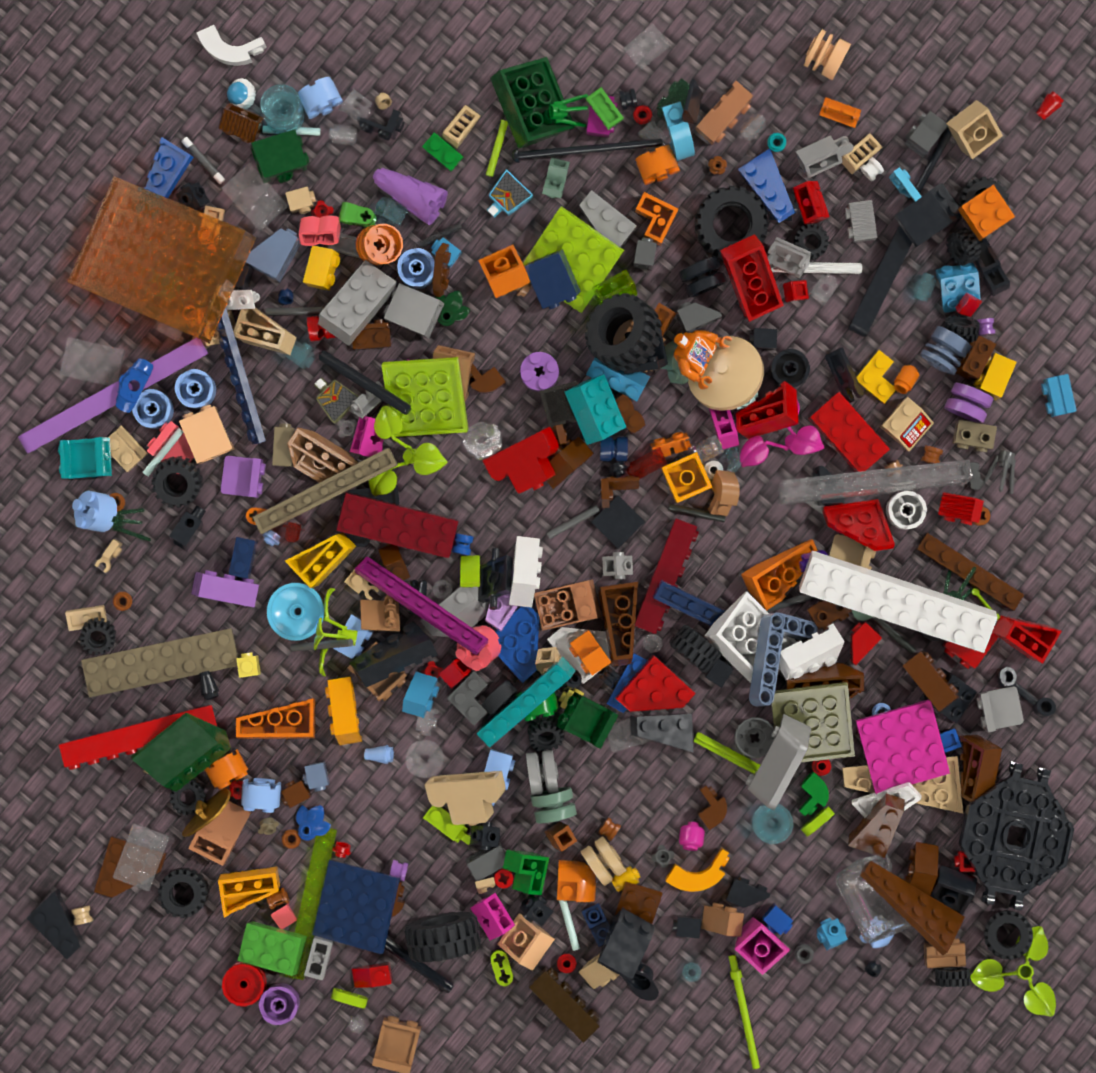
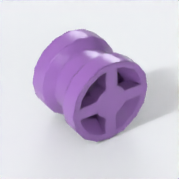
M994 318L978 320L980 323L978 336L996 334L995 329H993Z
M393 860L390 875L399 877L400 881L404 882L408 863L401 864L397 860Z

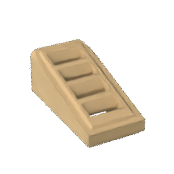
M465 105L444 130L442 139L457 149L481 116ZM466 114L467 116H469V117L472 118L473 120L470 121V120H468L467 118H465L463 115ZM459 120H461L462 122H464V123H465L466 125H468V126L465 127L464 125H462V124L459 122ZM456 126L458 129H460V130L463 131V132L460 133L459 131H457L456 129H454V127Z
M868 134L853 147L850 153L843 155L842 164L851 174H854L883 147L871 134ZM866 142L873 147V151L865 144ZM860 147H862V148L865 150V152L868 154L867 156H866V154L860 149ZM855 152H856L857 155L862 159L861 161H860V160L858 159V157L854 154Z

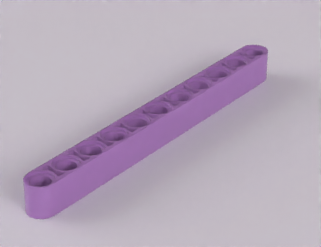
M200 337L151 363L153 364V370L144 389L207 355L208 352ZM131 380L129 382L130 390H139L140 383L137 380ZM115 382L18 436L27 454L115 406L119 382Z

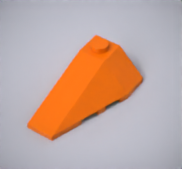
M812 539L758 563L741 574L748 591L766 611L781 602L786 597V592L797 584L796 581L803 574L799 562L802 561L801 555L818 551Z

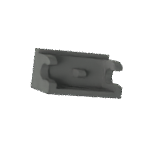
M499 842L498 847H491L490 850H480L465 860L476 881H480L503 868L506 852Z

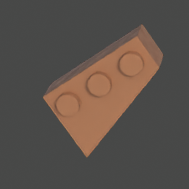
M737 81L732 84L733 87L720 98L721 100L696 126L695 130L711 145L715 142L719 143L726 135L724 133L728 127L732 129L739 121L736 118L741 113L745 115L751 108L749 104L753 95Z

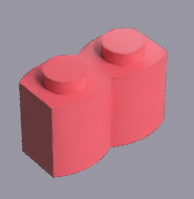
M308 216L301 218L298 233L300 244L305 246L337 244L341 230L339 217L323 216L319 218Z

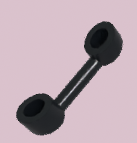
M1005 667L998 672L997 681L999 685L1005 688L1016 687L1018 694L1033 705V711L1037 716L1045 718L1055 713V702L1045 697L1038 700L1016 682L1017 675L1014 669Z

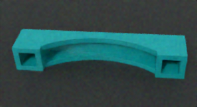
M561 657L521 695L487 721L477 732V735L490 748L567 682L576 670L564 657Z

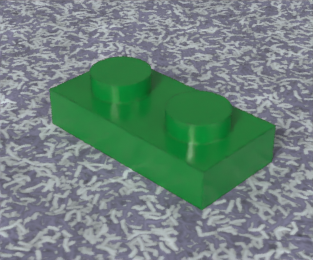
M435 132L422 146L425 151L450 172L464 158Z

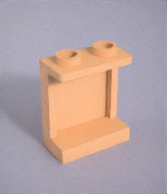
M204 406L200 408L201 412L193 414V412L182 416L183 420L179 421L197 464H202L234 450V446L229 440L215 406Z

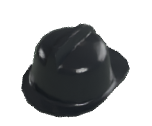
M640 962L631 981L622 977L632 992L639 998L653 1001L659 996L658 988L653 982V970Z

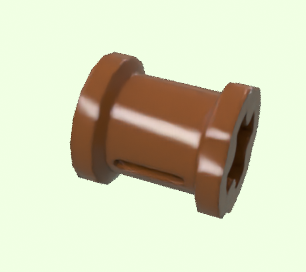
M284 887L280 891L266 897L271 910L283 903H290Z

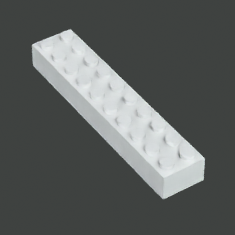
M815 551L811 552L799 585L801 593L983 653L998 618L994 610Z

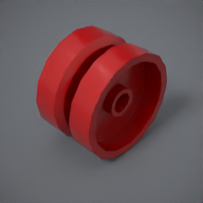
M240 961L236 962L223 977L222 990L224 996L236 1006L245 1007L254 1004L260 999L266 989V973L261 967ZM243 981L247 982L246 986L242 985Z

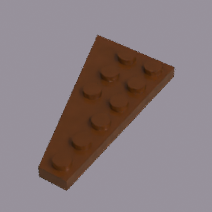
M873 861L866 863L860 876L941 955L948 953L965 916Z

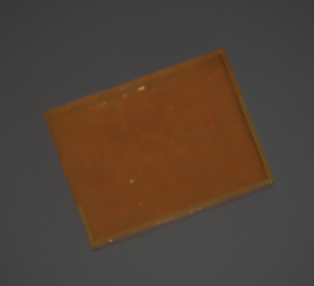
M114 176L67 282L210 344L256 237L241 228Z

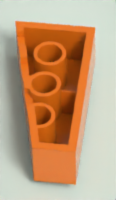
M312 698L287 706L236 718V738L315 739V699Z

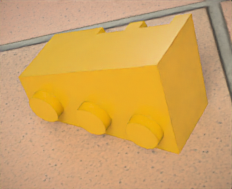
M340 533L285 560V562L310 588H314L323 582L356 545L344 533Z

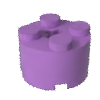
M532 353L522 362L520 369L521 379L525 386L532 391H547L558 380V364L547 353ZM541 367L545 374L538 377L536 376L535 369L539 370Z
M275 983L269 986L259 1001L262 1017L273 1025H282L291 1021L300 1005L298 992L292 986L285 983ZM279 1000L282 1001V1006L280 1008L277 1007L276 1003Z

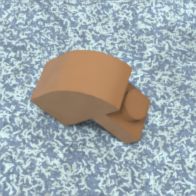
M716 470L711 482L715 495L708 510L713 515L728 516L732 505L737 506L739 500V482L734 472Z

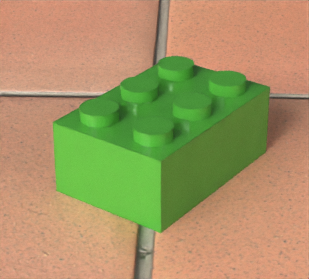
M255 921L249 922L246 925L238 961L290 976L296 975L299 972L307 936Z

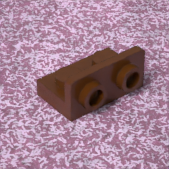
M374 320V324H367L352 342L353 350L391 347L390 324L385 323V320Z

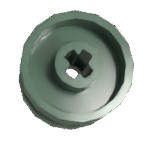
M559 787V792L549 793L545 790L540 795L530 796L532 806L540 808L534 812L536 823L556 822L577 814L575 804L567 802L573 798L571 787Z

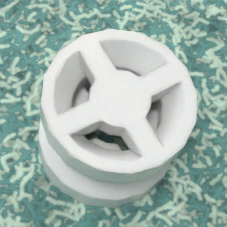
M873 157L869 159L866 165L863 164L860 167L863 174L870 181H874L876 175L884 172L883 167Z

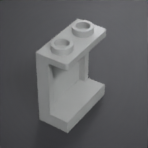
M399 283L398 287H395L392 292L390 305L388 304L384 310V319L429 339L444 303Z

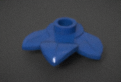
M302 805L298 809L296 821L299 825L298 834L301 839L310 841L315 836H323L329 831L331 824L323 821V806H315L308 810ZM308 827L309 833L305 834L304 831Z

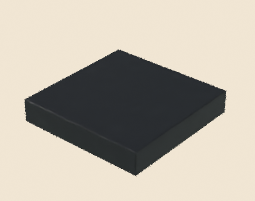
M618 495L610 503V508H604L591 523L619 549L645 521Z

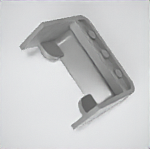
M785 714L782 716L780 726H776L772 732L773 743L758 771L754 774L750 773L746 781L747 789L771 810L776 809L808 749L811 727Z

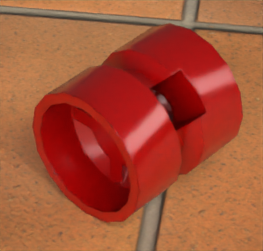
M318 316L307 317V327L311 342L322 340L323 337L326 339L337 338L318 324Z

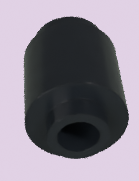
M576 670L560 689L567 691L580 686L582 681L581 674Z

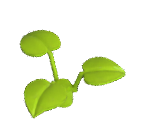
M385 405L381 408L374 422L377 436L381 439L391 437L406 448V451L403 453L404 462L398 463V466L394 468L414 464V469L418 474L430 475L448 463L438 448L431 443H423L417 449H412L410 445L396 438L395 435L401 433L403 428L402 419L392 407ZM392 469L369 480V487L374 496L386 495L395 489L397 476L395 472L391 471Z
M330 588L326 593L323 621H327L342 630H338L337 634L323 633L322 618H319L314 638V650L317 649L324 636L337 638L336 640L352 639L353 646L356 644L358 631L349 630L347 626H343L329 618L328 601L335 590L334 588ZM321 649L319 673L322 676H326L323 664L328 649Z
M1036 926L1032 927L1033 940L1031 947L1023 955L1025 956V964L1019 965L1014 972L1002 973V966L999 962L987 959L977 965L970 975V979L977 987L989 992L998 991L1003 988L1004 976L1017 975L1021 980H1028L1031 990L1027 991L1024 995L1025 1007L1033 1014L1052 1017L1056 1009V1000L1052 988L1044 982L1037 983L1035 987L1032 984L1031 977L1034 974V970L1029 965L1028 959L1030 958L1034 961L1041 960L1048 952V941L1043 927Z

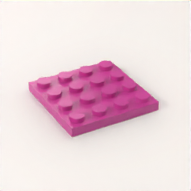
M929 699L855 720L876 795L888 788L910 782L912 785L950 774L932 703Z

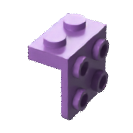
M226 456L221 492L223 494L259 498V494H262L263 491L261 476L265 474L266 464H263L262 459Z

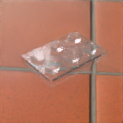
M250 163L221 188L260 232L289 207L268 182L263 184L259 172Z
M68 337L59 375L110 386L119 380L125 350Z
M133 823L113 878L150 891L170 836Z

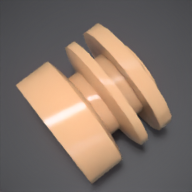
M822 29L813 39L806 53L803 66L808 68L811 61H814L815 65L812 70L815 71L819 65H822L821 75L833 80L851 44L842 39H839L835 45L831 44L833 34L829 35L827 41L823 40L826 31Z

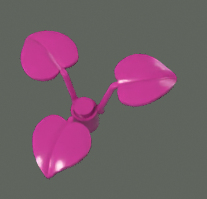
M797 400L798 414H799L800 406H799V402H798V400ZM814 426L801 428L797 435L791 427H787L790 435L785 438V445L770 441L764 442L761 436L750 438L742 447L740 465L742 467L756 466L765 461L769 453V448L766 445L779 447L785 451L789 449L796 455L815 453L824 449V445L819 431Z

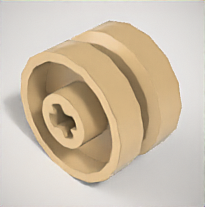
M602 836L595 841V846L599 851L598 854L591 846L584 848L581 854L600 882L606 886L612 881L609 868L617 876H620L627 870L616 850Z

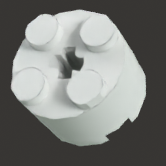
M911 491L896 493L889 499L886 505L887 519L898 529L916 528L923 522L927 512L924 499L919 494ZM903 506L910 508L908 516L906 513L903 514Z

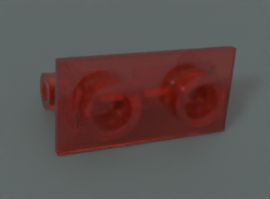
M658 447L630 462L627 473L629 476L633 475L641 479L668 465L661 448Z
M288 522V526H282L287 527L285 539L289 542H297L301 530L305 531V529L301 528V524Z

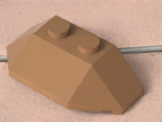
M297 427L287 443L294 468L319 483L358 464L347 451L314 431Z

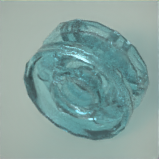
M764 804L759 806L751 820L755 835L763 842L769 844H779L785 841L793 829V818L790 812L781 804H778L775 810L767 808ZM771 818L777 820V825L774 828L768 827V821Z

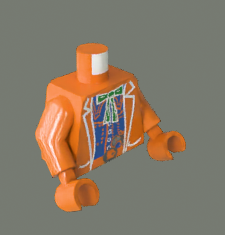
M694 330L692 333L677 334L674 342L678 346L674 352V357L678 361L680 373L693 382L697 381L700 389H707L708 386L704 384V381L710 384L712 379L709 376L701 377L717 348L715 343H719V346L725 349L730 346L724 344V339L732 341V338L729 336L720 338L717 334L706 330Z

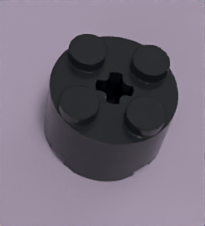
M796 349L781 351L773 358L770 364L771 379L779 387H781V383L786 381L796 388L806 381L810 373L808 359L801 351ZM791 364L794 371L789 374L785 367Z

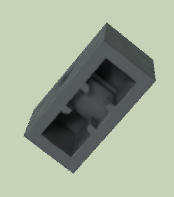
M642 238V240L637 241L633 268L652 270L657 243L653 242V239Z

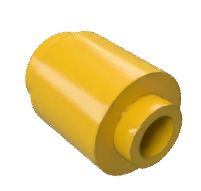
M629 866L626 868L627 871L620 876L614 874L612 883L617 892L623 890L625 881L633 884L639 883L638 879L641 876L636 868L632 869Z

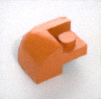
M559 860L557 900L595 901L596 877L590 866L580 861Z

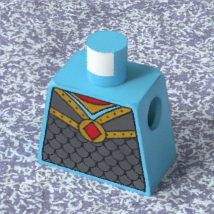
M506 170L489 194V198L494 203L487 211L494 218L502 210L509 216L533 198V194Z

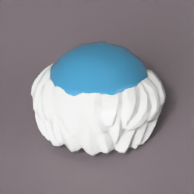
M240 78L228 87L227 98L231 104L248 109L255 101L256 91L247 79Z

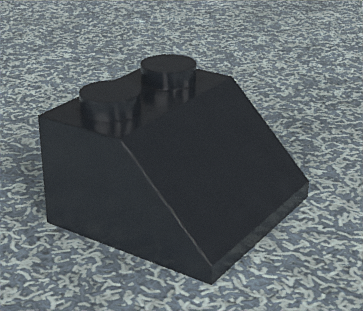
M941 865L930 896L963 915L975 895L977 878Z

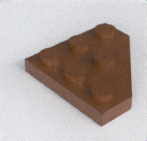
M112 836L94 892L112 898L161 872L167 853Z

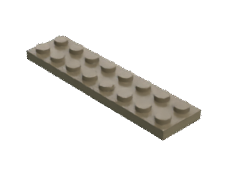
M230 628L81 660L88 695L89 697L198 675L205 671L212 672L236 667L238 653L233 629Z

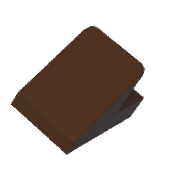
M390 544L378 549L383 565L388 571L401 580L411 577L398 546Z

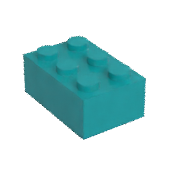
M604 374L588 379L565 391V395L587 445L604 440L626 428V424Z

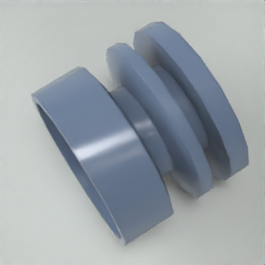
M937 326L931 335V339L936 345L927 343L925 347L929 351L922 350L920 355L937 370L955 375L957 370L954 366L959 367L961 365L960 361L955 357L965 358L972 346L954 332Z

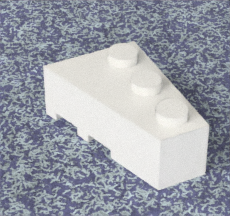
M517 536L509 605L532 608L535 589H539L540 578L537 577V573L540 574L541 562H538V558H542L543 547L539 546L540 539Z
M834 624L829 625V629L819 635L816 632L812 634V639L804 643L799 641L781 651L779 669L786 680L791 678L797 679L805 673H813L821 667H829L836 663L844 640Z

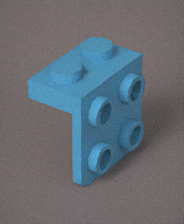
M974 263L964 266H943L940 269H936V277L941 286L942 309L944 312L957 311L955 307L966 292L981 300L979 272Z

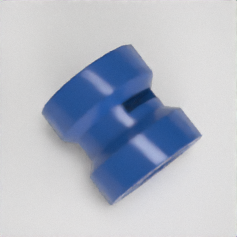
M455 533V545L452 547V552L470 555V544L473 542L474 537Z

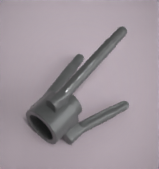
M1000 450V454L995 455L994 462L984 482L989 480L997 463H999V467L1003 468L999 492L1003 491L1007 469H1010L1009 493L1013 494L1015 453Z

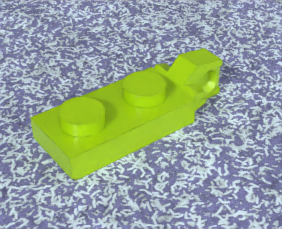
M433 805L430 807L423 819L453 841L455 840L458 843L462 840L467 845L470 844L471 837L466 833L468 828L465 824L454 825L448 811L442 807H435Z

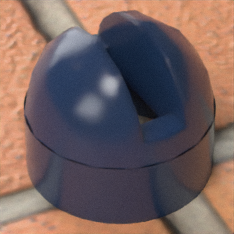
M289 288L279 291V303L284 305L293 303L294 295Z

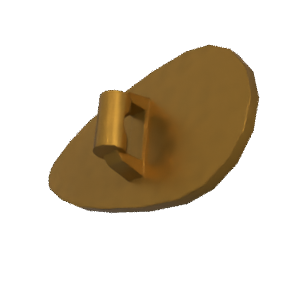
M226 788L221 789L207 803L201 800L197 801L196 815L187 824L182 832V836L188 837L193 835L217 818L230 799V790Z

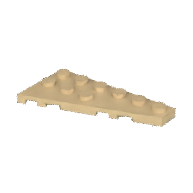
M958 756L946 757L950 774L912 784L921 794V800L916 802L917 804L964 814ZM867 765L842 767L844 787L875 793Z

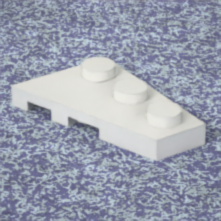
M910 782L888 788L877 793V795L872 793L853 799L852 805L866 818L872 808L886 793L905 799L904 811L921 800V794Z

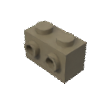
M957 420L952 444H957V448L960 449L975 447L976 451L987 453L988 450H992L994 447L997 426Z

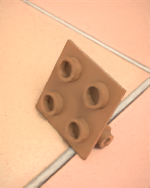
M386 595L384 601L360 600L361 630L400 631L399 602L389 595Z

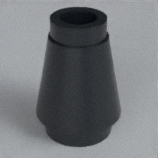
M205 671L200 673L201 696L204 700L219 697V689L211 672Z

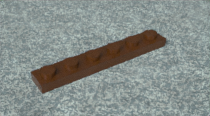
M929 533L925 534L916 548L1012 611H1015L1024 597L1023 593Z

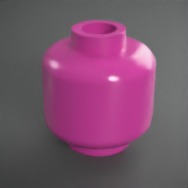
M688 822V825H683L680 828L679 844L685 850L698 851V848H701L704 844L705 830L697 822Z

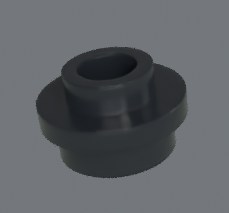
M617 462L609 467L610 476H615V478L625 475V471L628 470L624 462Z

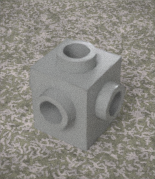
M613 552V556L602 557L603 576L625 579V575H633L632 555L624 556V552Z

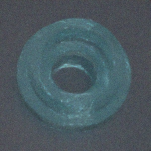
M687 963L682 969L684 979L689 982H695L701 977V968L696 963ZM694 969L696 971L695 975L690 976L688 974L689 970Z

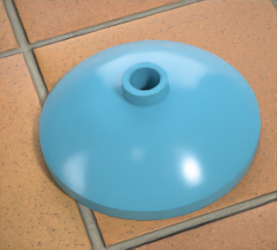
M289 583L278 588L271 596L267 606V618L270 626L279 636L288 640H303L315 634L319 618H322L323 622L324 604L320 595L313 588L302 583ZM297 608L301 609L300 615H296L295 610Z

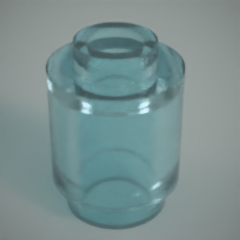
M925 272L923 275H918L913 289V298L924 302L931 298L937 282L934 280V275Z

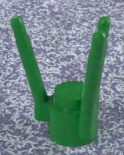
M588 94L553 102L549 106L550 119H554L555 123L586 127L585 123L563 118L567 117L570 111L588 110V106L567 107L564 105L587 98Z

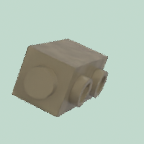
M279 424V427H274L273 466L293 467L287 445L296 430L291 428V424Z

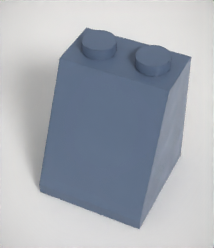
M287 228L286 231L279 229L246 254L242 261L251 268L280 283L301 245L299 236L291 229Z

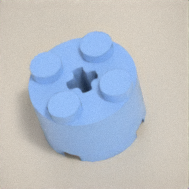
M330 77L318 79L315 81L316 84L312 86L308 84L297 93L309 119L315 118L320 113L327 115L333 111L332 107L343 103Z
M415 248L407 250L398 260V274L402 282L408 287L423 289L433 282L435 261L432 255L424 249ZM419 264L421 271H417L416 273H414V269L412 267H417Z
M191 369L182 373L177 378L175 393L179 401L185 406L192 409H200L211 404L214 400L216 385L215 381L207 373L198 369ZM197 385L200 390L194 394V391L191 389Z
M148 389L141 393L132 412L135 419L142 426L150 429H159L166 422L169 423L171 421L174 406L172 400L165 393L155 389ZM155 404L157 411H154L152 414V412L149 411V408L153 407Z
M85 491L72 504L75 524L82 529L106 532L114 523L111 522L113 516L117 515L115 499L103 493Z
M254 778L253 782H248V779H244L241 797L243 810L254 811L255 809H262L266 813L274 812V809L280 806L281 782L275 784V780L267 778Z

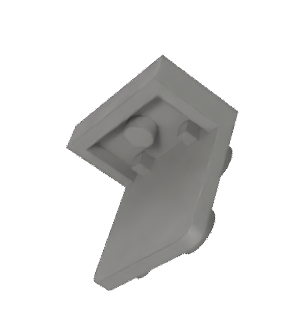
M1012 686L978 693L979 698H976L979 710L982 709L983 717H980L981 725L987 732L1023 723L1024 720L1016 687Z

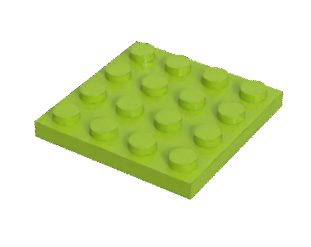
M561 206L523 262V265L525 266L532 261L563 249L581 291L576 295L577 299L567 304L582 313L624 250Z
M458 357L382 363L385 389L411 405V411L407 415L393 408L400 415L403 423L401 433L395 435V437L468 432Z

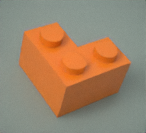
M646 192L643 193L635 212L651 220L644 238L653 239L654 243L661 246L679 209Z
M589 630L570 642L571 647L569 650L575 658L577 656L580 657L582 660L580 666L586 674L590 672L591 675H594L611 663Z

